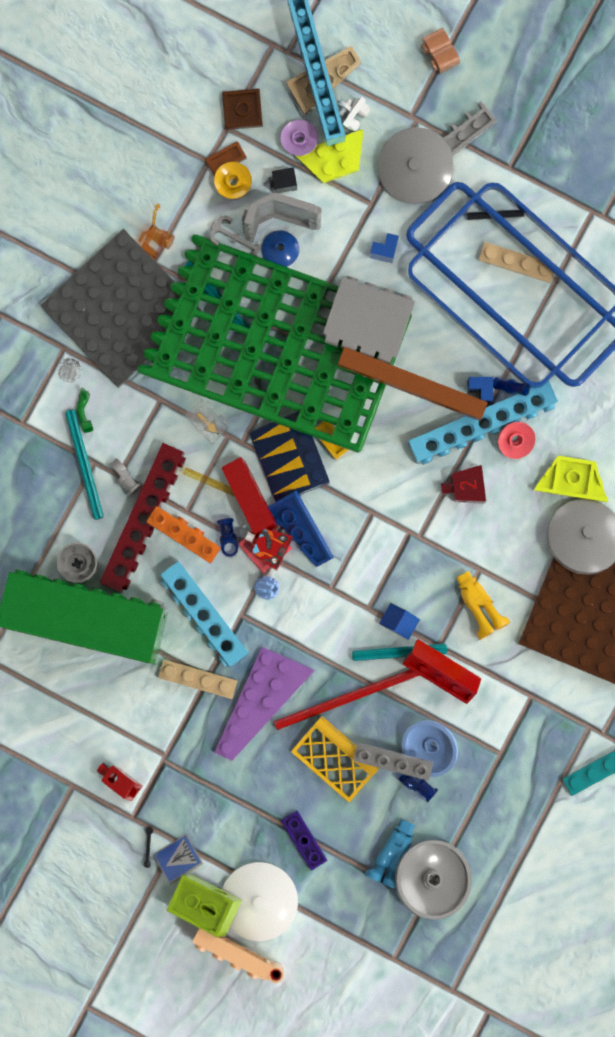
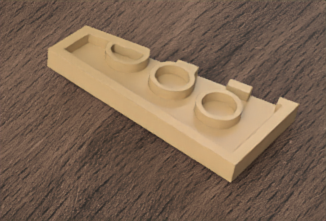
M352 46L325 60L332 89L339 85L361 64ZM306 71L286 82L305 116L315 107Z

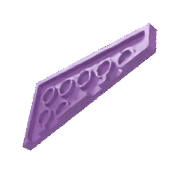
M262 647L215 753L232 761L315 670Z

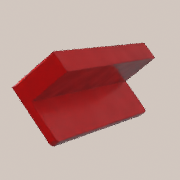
M240 457L223 466L221 469L252 532L257 534L266 528L271 530L277 528L278 525L246 461Z
M419 639L415 641L413 650L404 659L402 664L465 704L472 700L480 686L481 678Z

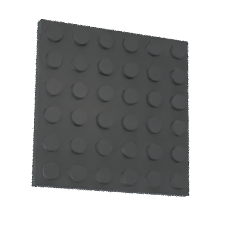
M123 228L40 306L119 388L137 371L138 366L144 365L148 361L144 357L145 349L160 348L159 345L151 340V333L167 331L157 322L158 316H173L174 313L164 306V301L166 299H180V296L171 290V284L174 283L171 277Z

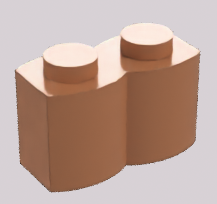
M443 28L423 37L421 47L425 55L429 54L431 57L430 64L434 71L438 70L439 74L460 64V58Z

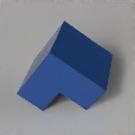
M387 233L385 244L373 242L370 258L393 264L399 236Z
M469 377L467 380V392H479V399L488 402L487 404H492L493 377Z
M390 603L379 624L409 640L420 619L407 610Z

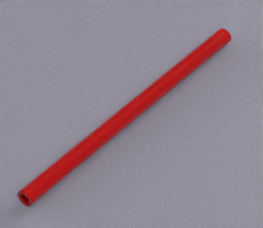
M411 669L278 719L274 721L276 729H282L420 675Z

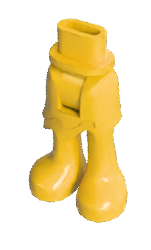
M469 571L456 578L460 585L458 588L461 589L460 592L464 604L470 609L478 623L477 637L479 640L491 635L494 629L498 631L511 623L507 617L501 616L492 604L494 601L487 594L483 586L476 581V577L473 578ZM480 608H484L492 621L493 627L487 621L486 617L484 616Z

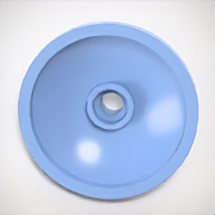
M431 720L416 722L407 729L402 739L403 754L433 762L430 777L441 776L447 773L457 760L458 747L453 734L438 722Z

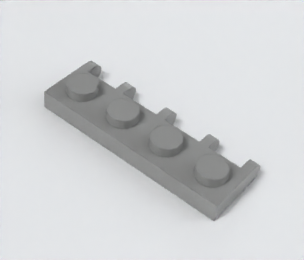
M481 101L477 104L481 110L473 116L466 112L464 115L467 121L458 128L454 123L449 125L453 132L443 139L448 144L453 156L497 123V120Z

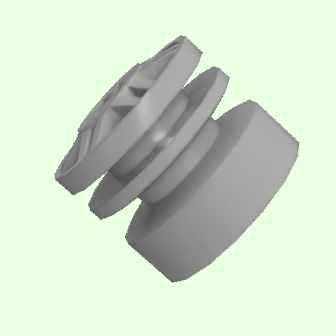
M80 542L70 543L59 552L57 569L67 582L84 584L96 574L98 567L97 557L93 549L88 545ZM75 559H78L80 562L83 561L80 569H77L76 566L72 567Z

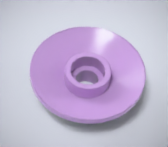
M305 120L291 121L281 132L283 148L295 156L309 154L318 143L316 128ZM302 138L303 142L298 143L297 139Z

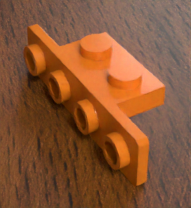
M158 506L147 520V523L208 563H212L221 549L218 545L204 537L203 531L197 527H194V529L187 526L189 522L180 516L176 519Z

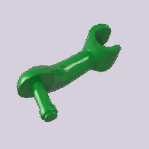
M81 388L76 412L83 432L88 433L94 430L91 420L87 421L84 411L90 398V393Z

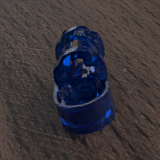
M234 518L217 521L221 533L219 537L223 555L228 558L235 557L239 549L237 535L234 534L233 529ZM229 543L233 544L236 548L232 554H228L224 550V547Z
M401 774L398 778L408 789L420 793L427 803L438 791L437 788H433L424 779L417 782L411 776Z

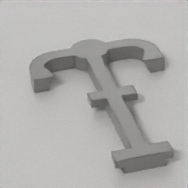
M223 215L217 222L212 224V231L209 236L212 244L219 245L220 242L214 239V234L220 232L233 239L231 243L235 244L237 241L254 251L253 255L256 256L262 245L258 244L255 246L240 238V234L236 233L234 235L221 228L220 224L222 221L225 220L230 224L233 218Z

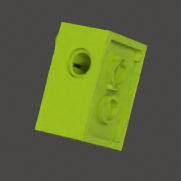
M193 874L182 875L166 911L216 937H222L227 935L242 899Z

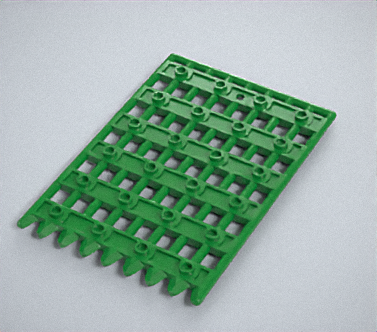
M192 235V242L199 246L200 250H186L184 256L194 265L180 266L178 268V274L185 278L187 282H174L171 284V290L179 295L180 299H166L164 301V306L174 314L173 316H158L157 322L167 331L151 333V340L159 345L160 348H147L144 350V357L151 361L153 365H140L137 368V372L357 453L361 452L386 385L337 366L343 351L341 348L343 341L339 340L336 347L324 343L326 337L311 332L314 323L326 326L328 319L317 316L320 306L331 310L333 302L325 300L324 296L327 290L337 293L339 286L222 243L216 246L208 238L200 235ZM220 252L237 257L235 265L231 266L217 261ZM255 265L273 270L270 279L253 274ZM214 268L231 273L227 283L210 277ZM291 277L309 283L306 291L303 292L289 287L288 284ZM249 280L267 286L263 296L246 290ZM207 284L224 290L221 299L204 293ZM285 293L302 299L299 309L282 303ZM245 297L259 302L257 312L239 306L242 298ZM201 300L218 306L214 316L197 310ZM278 310L295 315L293 324L290 325L275 319ZM236 313L253 319L250 329L233 323ZM411 313V315H410V318H409V321H408V324H407L405 333H406L407 328H408V325H409V323H410V320H411V317H412V313ZM196 317L210 322L208 332L191 327L193 318ZM272 326L289 332L286 342L269 336ZM229 330L246 335L244 345L227 340ZM187 333L204 339L201 349L183 343ZM308 339L325 345L322 355L304 349ZM265 343L282 348L280 358L263 353L262 350ZM223 346L240 352L237 362L219 356ZM180 350L197 356L194 366L177 360ZM376 352L374 358L378 359L379 353ZM301 356L318 361L316 371L299 366L298 363ZM392 357L390 365H394L396 358ZM259 359L276 365L273 375L255 369ZM216 363L234 369L230 379L213 373ZM173 367L190 372L188 381L184 382L170 377ZM337 369L355 375L352 384L335 379L334 376ZM295 372L312 378L309 388L291 382ZM252 376L270 382L266 392L249 386ZM209 380L226 385L224 395L206 390ZM373 382L378 383L375 393L370 392ZM330 386L348 391L346 400L342 401L327 395ZM288 389L306 395L303 405L285 399ZM245 393L263 399L260 409L242 403ZM367 399L372 400L369 410L364 409ZM324 402L342 408L339 418L321 412ZM282 406L299 412L296 422L278 416ZM360 416L366 417L362 427L357 425ZM318 419L336 425L333 435L314 429ZM354 432L359 434L356 444L351 442Z

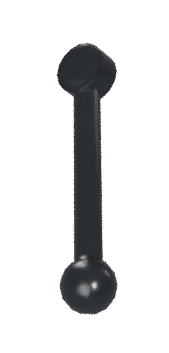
M147 827L145 830L147 833L146 859L143 863L145 868L151 866L149 858L151 834L153 833L152 827Z

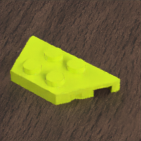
M363 129L345 135V142L326 146V142L316 145L315 149L309 154L295 156V158L299 159L323 184L359 172Z
M557 456L534 488V491L608 502V497L605 494L603 482L599 476V470L595 461Z

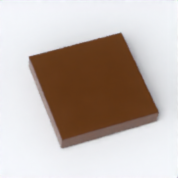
M260 89L222 92L225 130L263 127Z

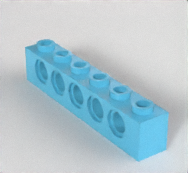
M179 561L161 574L163 579L160 582L167 590L171 588L174 592V595H172L173 599L178 605L183 604L186 608L183 612L189 620L194 619L198 625L195 628L201 636L205 634L208 637L209 641H207V644L213 651L218 650L221 654L218 658L224 666L229 665L232 667L249 654ZM176 581H185V588L177 590L175 588ZM195 595L197 597L195 605L190 606L187 604L186 599L188 596ZM202 610L207 611L209 614L208 619L205 621L198 619V613ZM214 625L220 627V634L217 636H212L209 632L210 628ZM224 641L232 643V648L228 652L221 649V644Z

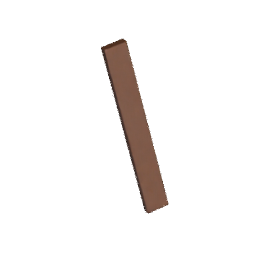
M344 347L337 365L478 421L482 420L488 403Z

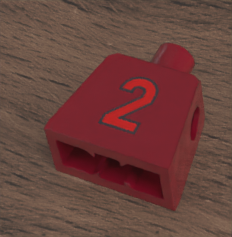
M482 465L452 473L451 482L441 483L442 495L453 494L454 502L485 503L486 494Z

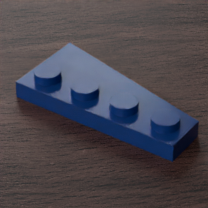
M297 490L268 506L273 517L276 519V523L282 526L288 532V535L293 537L292 541H296L300 546V550L316 567L334 558Z

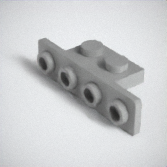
M360 742L357 744L354 756L355 762L424 780L430 779L433 767L432 761Z

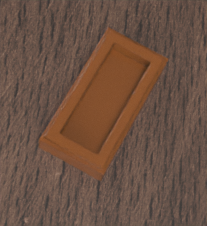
M238 141L207 157L205 162L213 176H215L216 171L223 164L228 162L240 163L247 159Z

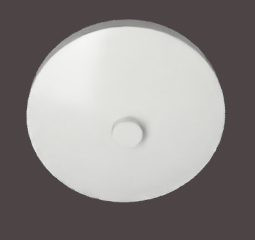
M265 862L248 863L236 869L224 883L222 890L242 899L230 926V929L240 937L251 941L270 940L281 935L293 922L298 907L297 891L291 878L281 868Z

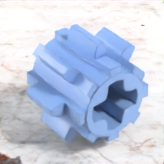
M264 575L263 578L260 577L256 580L254 589L255 594H258L259 598L270 600L278 595L279 583L275 578Z

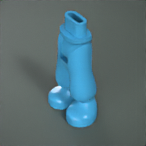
M400 820L398 827L395 826L385 846L375 860V868L367 870L365 876L381 882L383 873L388 868L387 875L382 884L396 890V867L402 855L409 849L415 825L405 820Z

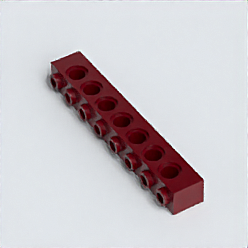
M162 443L99 582L100 584L120 593L123 590L127 591L131 580H129L131 572L135 573L139 562L136 561L139 555L144 554L147 547L144 543L147 537L151 538L155 529L149 523H140L139 517L142 514H147L150 517L157 506L161 508L163 502L166 503L170 496L168 490L171 485H175L178 475H176L177 470L182 468L186 461L183 451ZM165 462L173 464V468L170 471L163 470L162 467ZM158 479L165 481V485L161 489L155 487V482ZM149 497H156V505H147ZM135 531L141 533V539L138 541L131 539V535ZM126 549L133 550V556L130 559H126L123 556V552ZM117 567H125V574L123 576L116 575L115 570Z

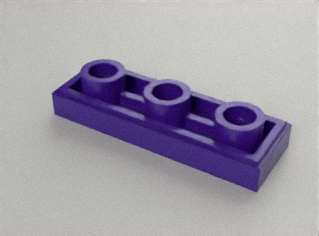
M298 810L281 820L311 871L328 861ZM302 837H306L308 839L307 844L301 843L300 840Z

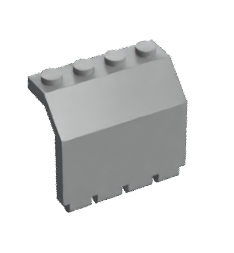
M273 192L250 204L248 210H244L242 216L243 234H245L247 241L254 242L258 226L271 218L311 230H320L322 209L315 206V204Z
M347 276V279L342 278L323 335H326L324 343L337 347L339 340H342V349L346 347L356 351L357 347L360 346L359 353L374 358L375 353L378 352L377 360L390 364L392 357H397L415 301L406 294H401V296L395 295L393 290L383 288V291L376 289V285L365 282V285L358 283V279Z

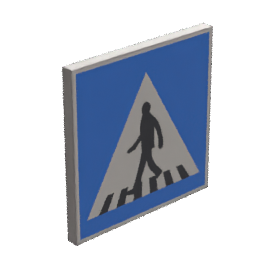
M187 834L154 854L170 885L179 880L182 875L190 873L203 864Z

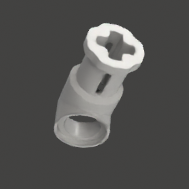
M116 458L110 464L121 476L116 484L121 485L130 497L138 491L141 484L136 483L131 478L128 469Z

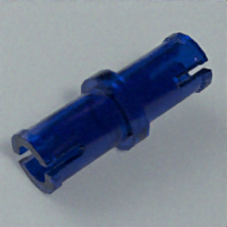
M499 377L493 379V389L505 391L507 394L516 393L523 396L529 394L530 386L528 384L516 382L514 379L506 380Z

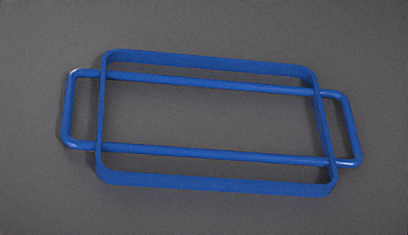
M462 182L450 184L407 229L406 237L408 242L419 251L409 263V279L524 385L534 389L541 388L555 375L570 387L580 386L615 350V339L577 379L569 378L560 369L606 321L615 328V317L612 316L615 312V305L609 312L486 203L481 196L489 190L499 191L607 287L614 296L615 285L501 184L488 183L477 193ZM457 189L463 191L471 199L423 246L415 239V230L453 191ZM474 203L481 207L603 317L557 366L429 251ZM424 256L551 372L540 382L528 380L414 276L412 272L414 265Z

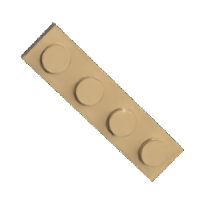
M484 242L478 260L550 284L554 275L537 258Z
M165 659L163 660L158 677L233 699L238 682L234 679Z

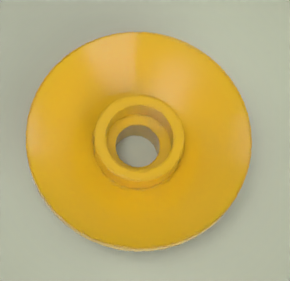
M228 162L220 166L216 171L214 184L221 196L227 199H239L250 190L252 177L248 168L243 164ZM232 179L237 181L235 185L230 184Z

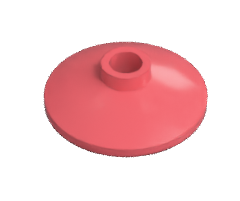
M512 422L506 425L498 437L500 451L512 459L525 457L532 451L535 445V433L524 422ZM514 436H518L517 440L512 441Z

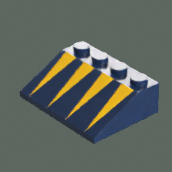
M299 412L283 418L296 422ZM274 422L249 433L275 502L296 490L299 495L330 484L313 436Z

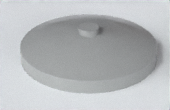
M413 127L397 132L385 143L379 155L378 172L383 186L393 197L409 204H423L436 199L448 187L454 172V160L448 144L440 135L426 128Z
M578 499L561 506L551 518L547 528V543L555 560L567 570L577 574L592 575L608 569L615 562V513L604 504L589 499Z
M438 840L417 843L402 855L395 871L397 895L402 904L418 917L431 920L449 917L462 908L471 891L472 876L469 864L463 854L449 843Z

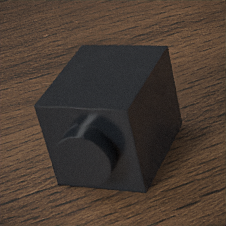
M294 167L272 171V177H269L270 189L274 188L276 193L297 190Z

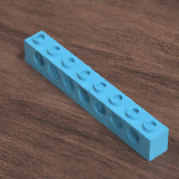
M288 0V8L326 146L345 142L344 129L308 0Z
M548 382L541 388L528 389L486 407L482 420H486L489 424L486 429H482L479 426L478 420L465 416L409 440L408 445L416 463L421 462L424 465L433 461L432 457L439 455V457L448 455L450 453L449 450L455 447L459 450L468 446L467 442L481 441L485 438L484 435L490 432L492 435L501 432L502 427L512 422H520L519 420L525 417L527 420L538 416L537 412L542 410L544 412L551 411L555 408L554 405L558 403V400L550 382ZM531 398H539L541 405L534 406L531 403ZM521 405L523 413L517 414L513 407ZM498 412L504 413L506 420L499 421L496 418V414ZM468 427L471 430V435H462L461 429ZM451 435L454 442L447 444L444 442L443 437ZM433 442L436 445V450L428 451L426 444Z

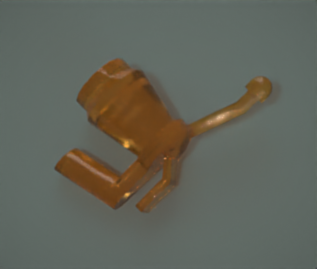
M160 204L154 206L152 226L143 232L138 240L142 242L146 235L142 248L153 259H156L158 252L149 245L151 239L160 247L169 249L175 240V236L171 232L155 226L156 213L160 209Z

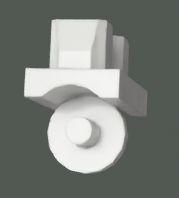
M360 97V99L356 98L354 102L349 98L345 103L339 101L337 105L340 108L339 115L343 116L341 119L343 128L352 132L359 128L361 123L354 119L356 114H359L362 118L368 115L371 109L364 103L366 99Z

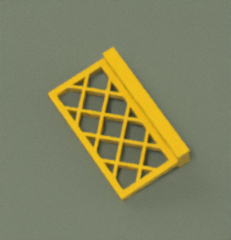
M323 716L319 718L291 751L349 803L379 770L378 767L355 762L354 756L357 746ZM315 729L322 733L323 741L312 742L311 734ZM334 743L337 746V754H327L326 744ZM323 744L324 755H313L312 745ZM301 745H310V756H302L297 750ZM327 757H338V768H328ZM340 757H350L352 759V767H341ZM313 758H324L325 768L317 769L314 766ZM355 769H363L368 773V776L364 780H356ZM339 770L340 781H331L328 778V771ZM342 770H352L353 780L342 781ZM343 784H354V792L350 796L343 791Z

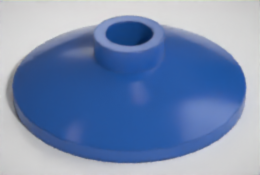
M279 230L270 233L262 243L263 258L285 267L292 265L299 255L297 239L287 231ZM283 245L284 249L282 251H279L277 249V246Z

